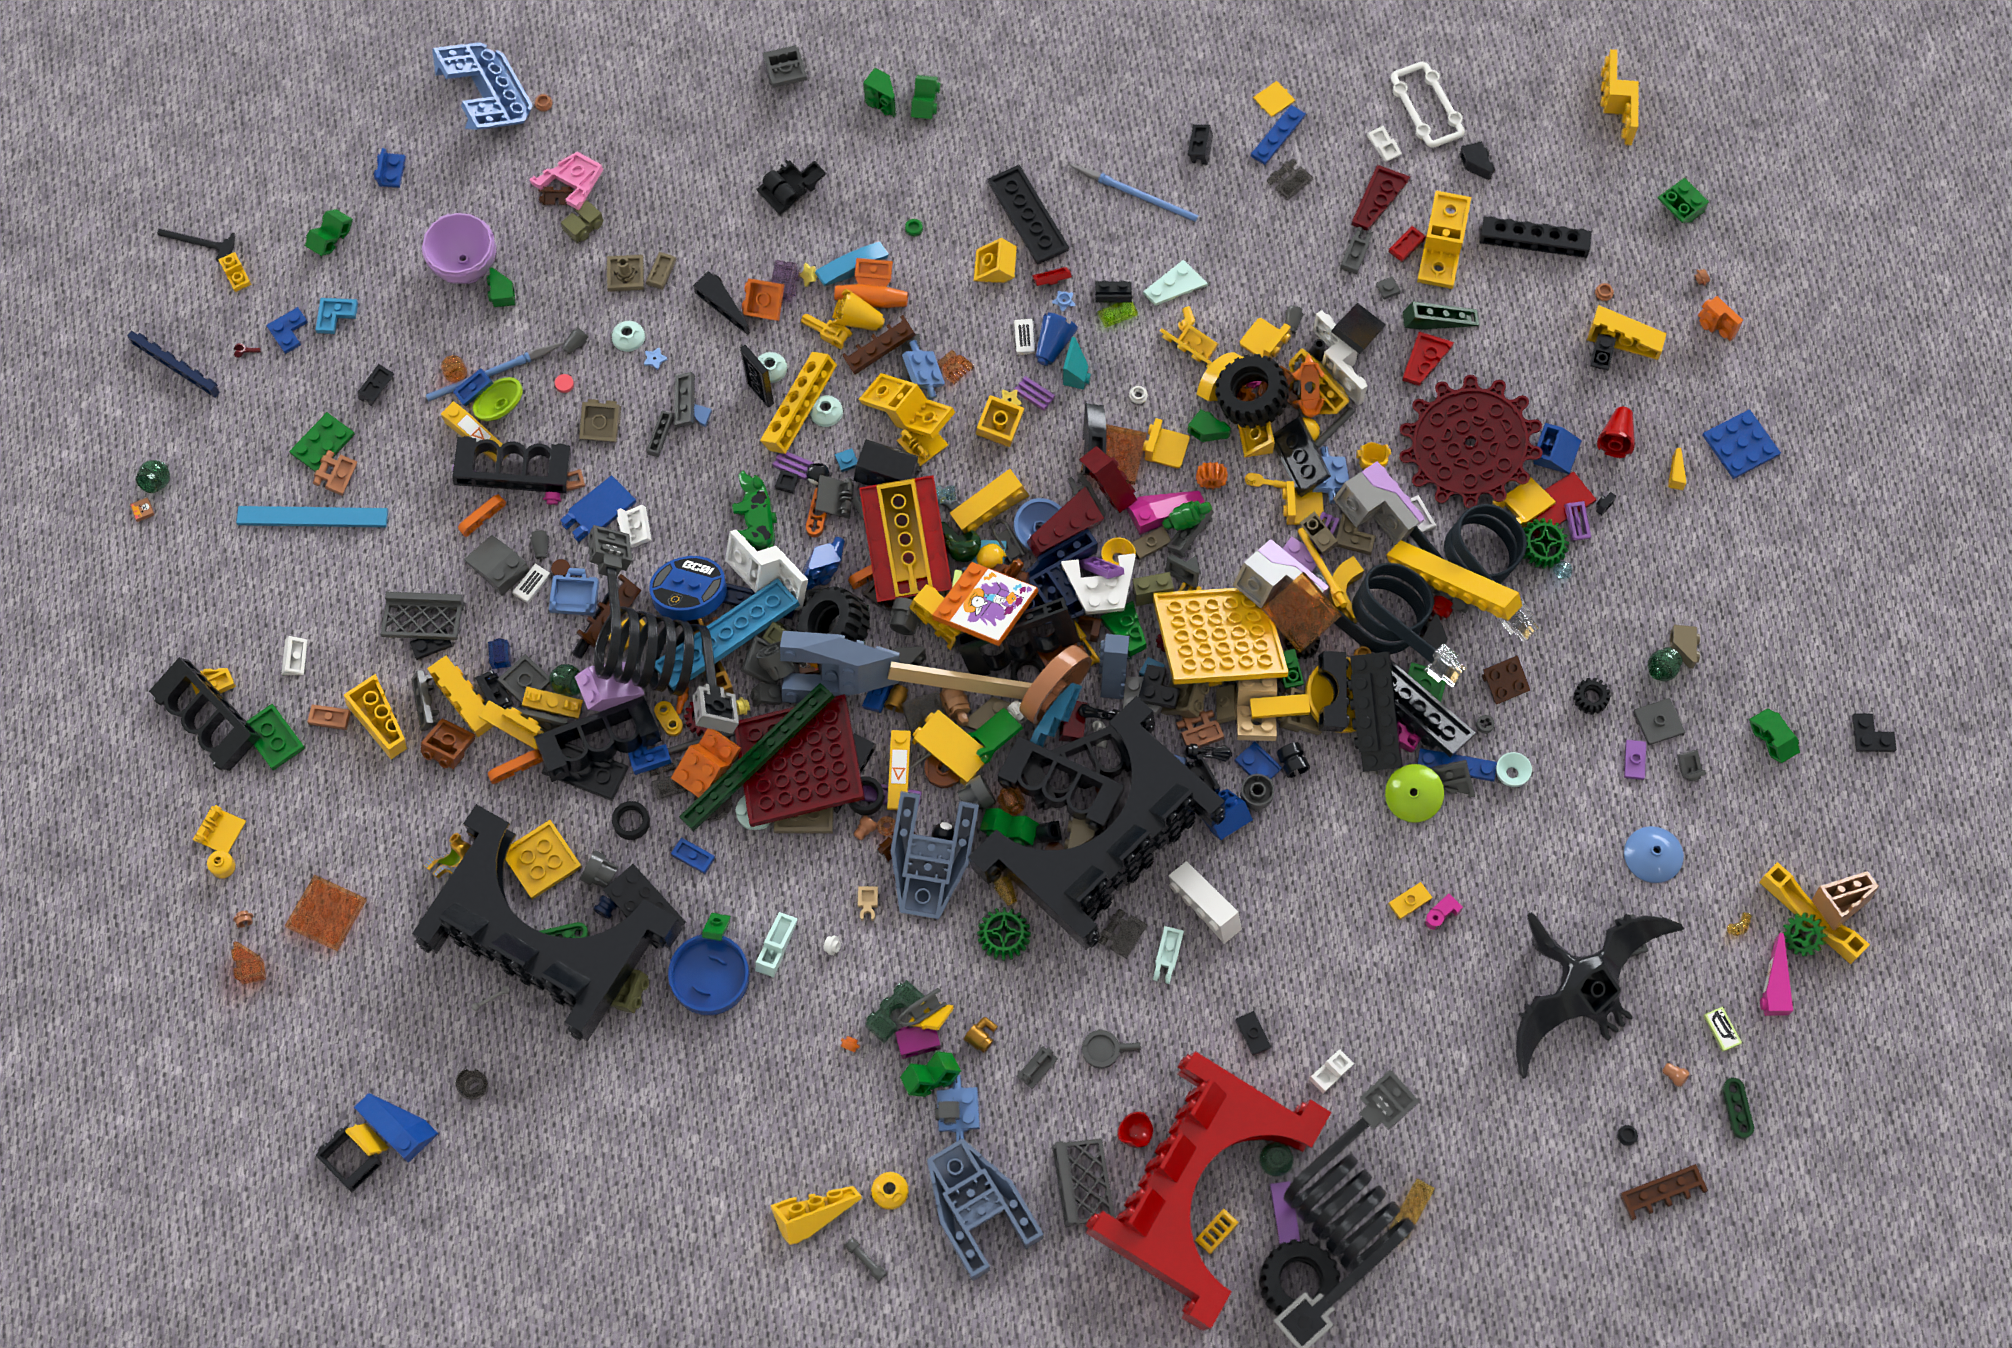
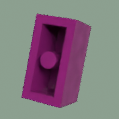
M905 1026L900 1028L898 1032H895L902 1059L941 1049L937 1030Z

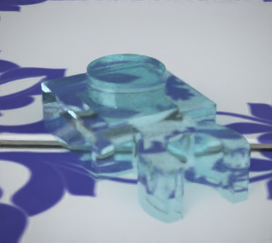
M935 486L938 504L944 503L945 499L950 501L957 499L955 486H947L945 489H942L941 486Z

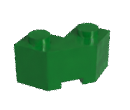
M916 76L911 117L932 119L934 114H937L938 104H936V97L941 89V82H938V77Z
M337 209L325 211L321 227L309 230L307 233L305 247L320 256L331 254L336 248L334 244L340 238L344 239L349 233L353 219Z
M1767 708L1749 719L1754 735L1766 742L1772 759L1783 763L1800 753L1798 738L1778 712Z
M990 808L985 811L980 831L985 833L988 838L997 829L1005 837L1020 845H1033L1036 828L1039 823L1026 815L1012 816L1000 808Z
M936 1051L926 1065L910 1063L900 1078L909 1095L926 1097L932 1094L931 1090L941 1085L943 1088L951 1085L961 1070L952 1053Z

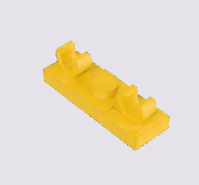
M526 687L522 706L579 719L583 700Z

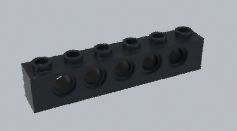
M1484 216L1479 243L1587 258L1591 246L1592 231Z

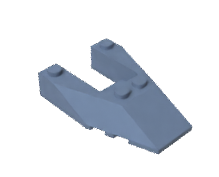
M783 631L780 661L822 664V675L791 673L784 677L782 702L799 703L819 683L825 686L834 697L843 694L846 696L860 694L899 683V681L888 679L891 662L899 663V652L879 646L873 648L864 645L863 641L857 640V642L845 639L844 635L794 631Z
M901 791L891 845L900 913L939 919L969 864L968 856L971 854L979 804L959 801L952 840L914 834L920 794Z
M963 1138L927 1159L940 1224L972 1281L989 1272L990 1266L969 1231L1001 1212H1004L1025 1249L1044 1239L1043 1232L1012 1180L1002 1174L998 1168L988 1162Z

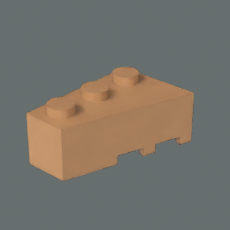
M1866 871L1819 886L1811 901L1833 931H1835L1871 901L1879 886L1869 872Z

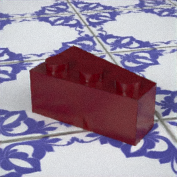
M1096 446L1079 459L1089 469V475L1096 480L1099 489L1119 513L1137 500L1134 495L1135 489L1130 483L1127 484L1126 479L1128 478L1122 470L1117 468L1119 463L1113 456L1110 458Z

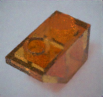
M238 941L233 942L234 949L231 950L233 960L236 961V968H234L235 979L239 980L242 985L266 980L264 960Z

